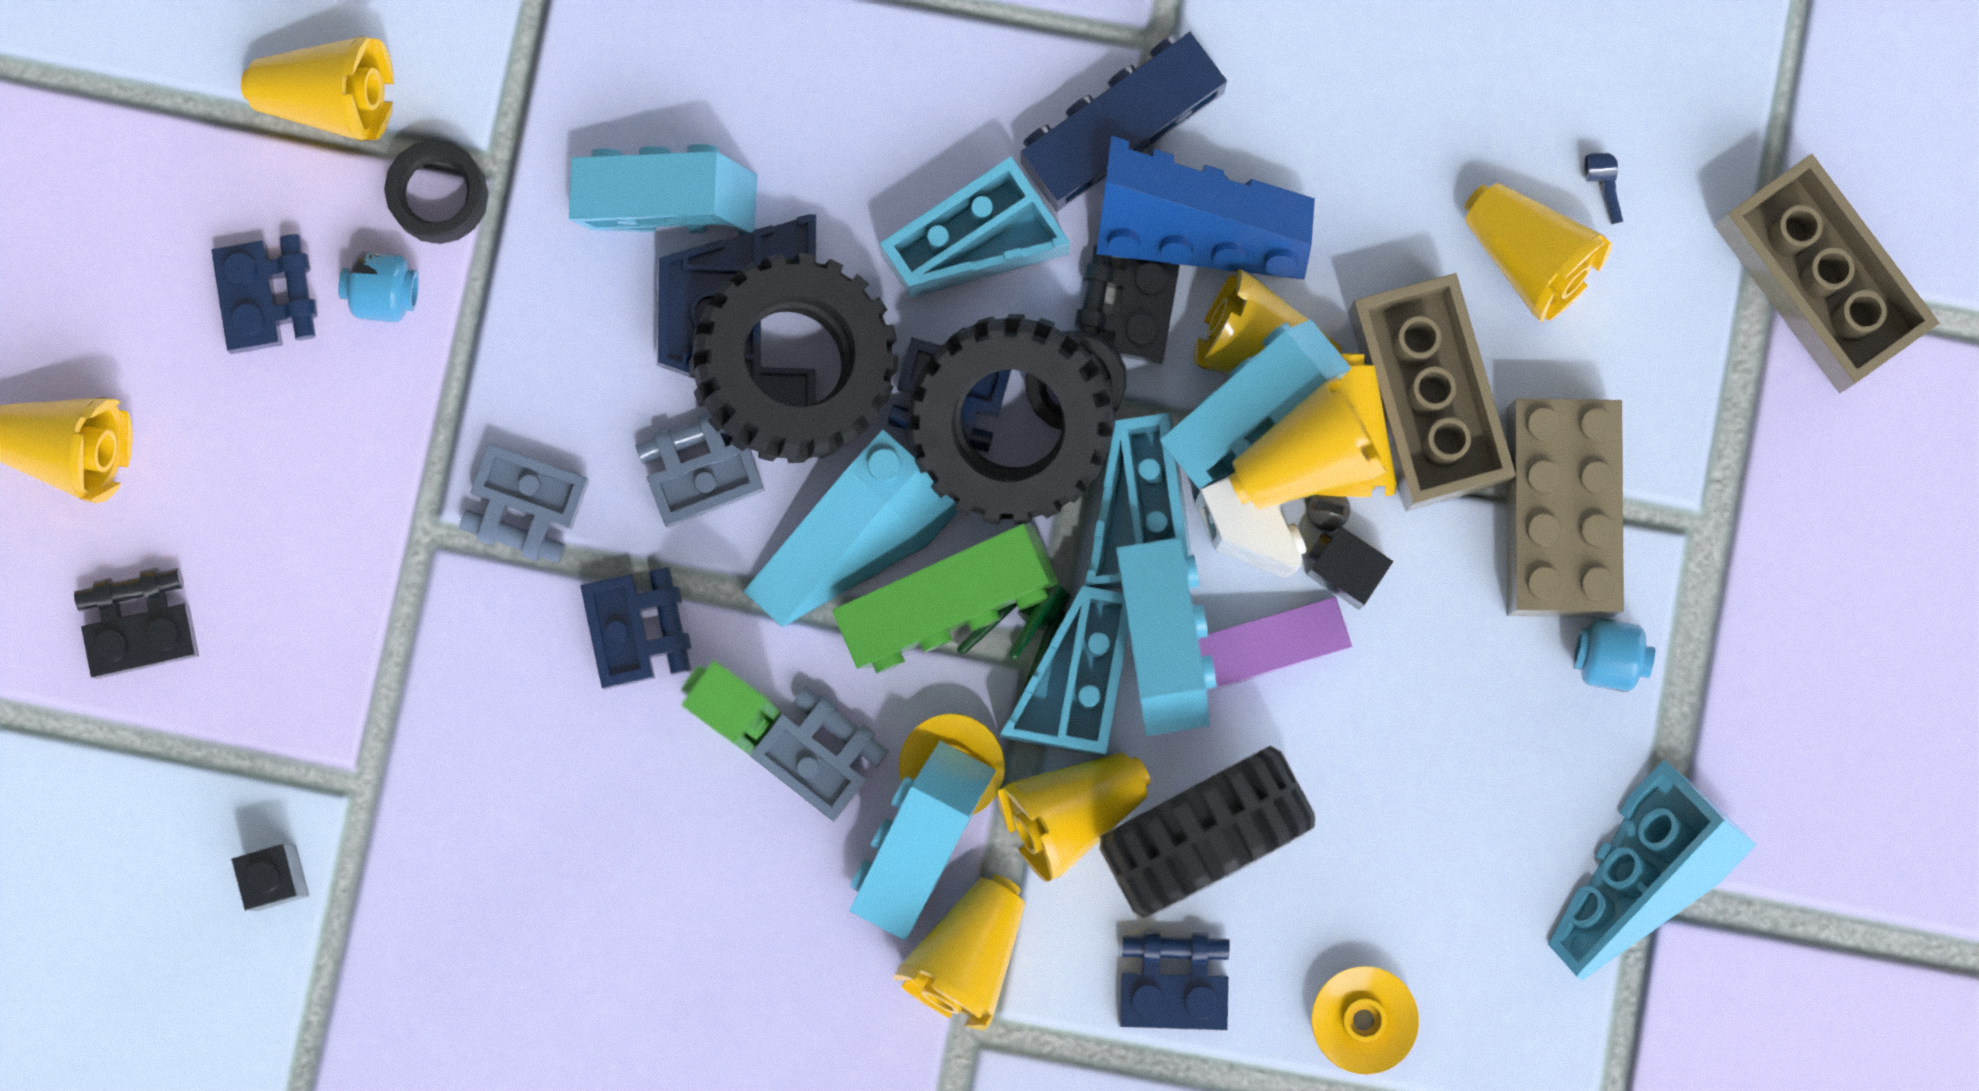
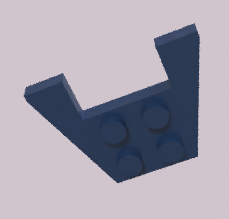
M816 214L797 217L796 220L776 226L769 225L756 229L752 233L725 241L722 239L659 258L657 265L656 366L690 377L689 360L693 353V348L690 347L700 316L719 287L726 280L733 278L739 269L751 262L758 265L763 263L767 256L783 253L785 259H794L797 253L814 254L815 262ZM761 321L758 322L751 330L744 350L746 368L753 382L764 394L779 403L795 407L815 404V369L761 367Z

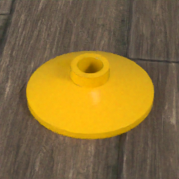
M946 713L928 718L909 734L903 744L899 757L901 783L905 776L913 780L916 779L936 745L941 740L996 770L980 798L973 815L979 813L994 800L1004 780L1005 758L998 739L986 725L967 715Z
M1361 966L1339 972L1324 984L1313 1004L1311 1025L1315 1041L1329 1061L1345 1071L1361 1075H1371L1395 1067L1409 1054L1418 1035L1419 1013L1412 993L1398 977L1380 968ZM1362 1009L1369 1011L1373 1018L1372 1025L1367 1030L1357 1029L1353 1022L1355 1013Z

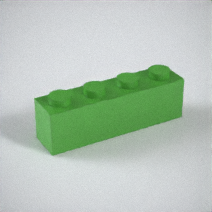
M1021 524L833 609L832 612L856 669L873 667L876 674L903 664L905 659L902 653L921 645L925 653L953 641L950 632L968 624L971 631H976L999 621L1001 618L998 610L1016 603L1019 610L1046 600L1049 597L1045 589L1059 584L1035 526Z
M715 660L712 661L707 669L702 665H698L680 691L687 696L681 704L682 707L748 755H751L782 714L766 697Z

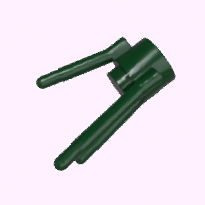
M1059 584L1045 589L1049 598L1017 612L1027 623L1009 652V657L1012 660L1019 658L1036 629H1045L1021 696L1067 614L1063 609L1071 596ZM1014 603L998 610L1001 618L999 621L973 631L957 647L958 654H966L976 643H979L1017 607V604Z

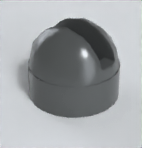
M1314 495L1307 507V515L1311 524L1324 532L1336 531L1340 526H1343L1347 522L1351 511L1350 503L1346 496ZM1318 501L1343 507L1342 515L1330 511L1317 510Z

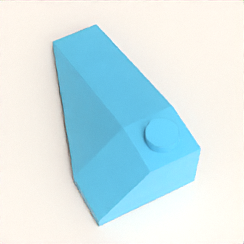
M882 429L837 479L743 592L781 627H784L831 601L839 594L867 578L870 579L879 574L885 568L908 555H913L927 547L959 512L954 509L957 503L947 495L940 498L931 489L933 480L928 473H920L914 461L915 457Z
M1665 759L1627 798L1619 813L1624 817L1619 829L1610 844L1603 842L1596 855V858L1601 860L1594 875L1588 886L1577 890L1548 943L1575 976L1581 980H1584L1720 884L1757 845L1725 812Z

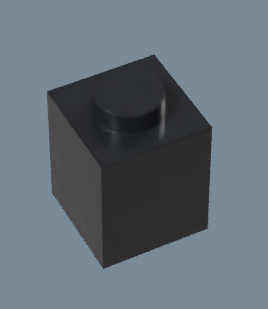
M1342 526L1337 529L1332 537L1323 532L1306 557V559L1314 563L1307 576L1358 610L1366 604L1394 562Z
M280 844L231 858L245 911H261L310 897L296 845Z

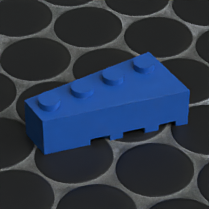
M1111 136L1096 254L1225 271L1242 269L1253 274L1305 280L1312 246L1315 198L1254 179H1250L1245 184L1229 180L1224 175V170L1204 165L1203 169L1199 171L1174 163L1173 154L1154 149L1150 156L1129 149V141Z

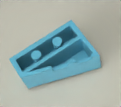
M707 144L689 145L685 153H671L670 149L656 146L639 148V155H623V152L615 149H593L591 157H571L569 220L590 230L656 232L657 227L689 226L688 232L694 234H706V225H728L738 230V235H745L755 230L757 174L719 153L718 147Z
M1011 156L879 243L881 256L910 298L1069 255L1070 251L1069 239Z
M1311 319L1293 327L1286 322L1273 330L1262 342L1266 348L1255 357L1247 358L1234 368L1229 374L1230 379L1204 398L1194 411L1159 440L1199 490L1235 473L1232 461L1325 381L1335 376L1340 380L1352 369Z
M1169 413L1115 421L1103 485L1102 503L1094 533L1095 540L1091 562L1085 581L1086 587L1102 590L1122 587L1117 555L1118 547L1181 538L1184 557L1192 555L1180 465L1159 441L1174 428V421Z
M1181 538L1118 547L1119 569L1146 736L1210 726L1206 689L1216 688V679L1212 656L1201 657L1198 638L1208 637L1203 605L1192 606L1190 589L1199 587L1195 555L1184 557Z
M1086 586L1081 587L1023 695L1003 728L1000 738L1105 757L1129 631L1123 593Z
M940 740L916 779L913 780L905 776L898 788L891 805L898 808L899 811L893 822L884 818L875 834L870 847L878 850V853L873 863L864 859L850 885V888L857 891L858 894L849 911L906 941L921 916L996 770Z

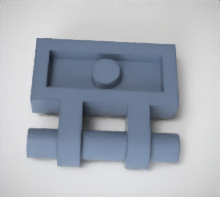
M709 412L698 415L699 421L676 430L669 431L668 427L653 432L654 438L635 445L642 464L662 457L666 469L647 476V480L666 528L765 491L749 448L747 447L744 451H741L732 444L725 446L721 434L726 432L722 429L717 433L708 422L711 417ZM706 440L710 453L681 463L677 451Z
M488 443L470 491L472 495L488 500V506L484 515L466 509L461 518L459 529L477 535V541L491 546L498 542L521 550L522 557L536 562L541 557L559 564L566 544L548 538L551 524L554 523L572 530L590 480L587 477ZM507 508L534 516L529 531L503 522Z
M805 686L793 703L808 714L807 718L798 727L782 714L751 753L750 757L831 821L835 822L867 781L851 768L852 764L861 755L877 768L887 756L889 750L874 739L876 733L863 724L861 727H858L837 710L839 704L827 695L821 698ZM822 726L846 743L838 756H835L813 738Z

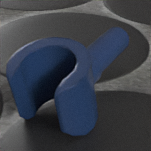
M1591 153L1586 155L1584 160L1586 182H1602V192L1611 225L1624 222L1616 192L1617 159L1609 153Z

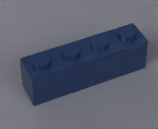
M1191 31L1179 40L1175 35L1167 37L1150 51L1149 54L1152 59L1138 69H1135L1132 64L1126 66L1107 82L1110 88L1095 99L1090 94L1082 97L1066 110L1065 114L1068 118L1053 129L1048 124L1043 125L1023 141L1026 148L1021 151L1020 163L1056 212L1106 178L1111 136L1129 141V149L1143 152L1224 94L1227 79Z

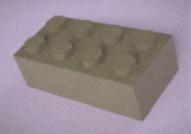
M1813 154L1807 156L1728 212L1714 226L1839 394L1859 382L1940 324Z
M1457 273L1354 300L1348 310L1359 352L1360 354H1365L1364 364L1375 365L1395 476L1405 511L1505 485L1516 476Z
M1516 398L1507 407V446L1516 474L1507 483V616L1614 617L1624 612L1622 400Z

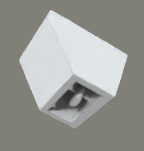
M1229 478L1200 490L1195 505L1215 551L1281 578L1294 575L1303 564L1301 554L1306 553V547L1296 524L1286 525L1280 511V505L1284 503L1257 509L1252 501L1243 505L1237 497Z

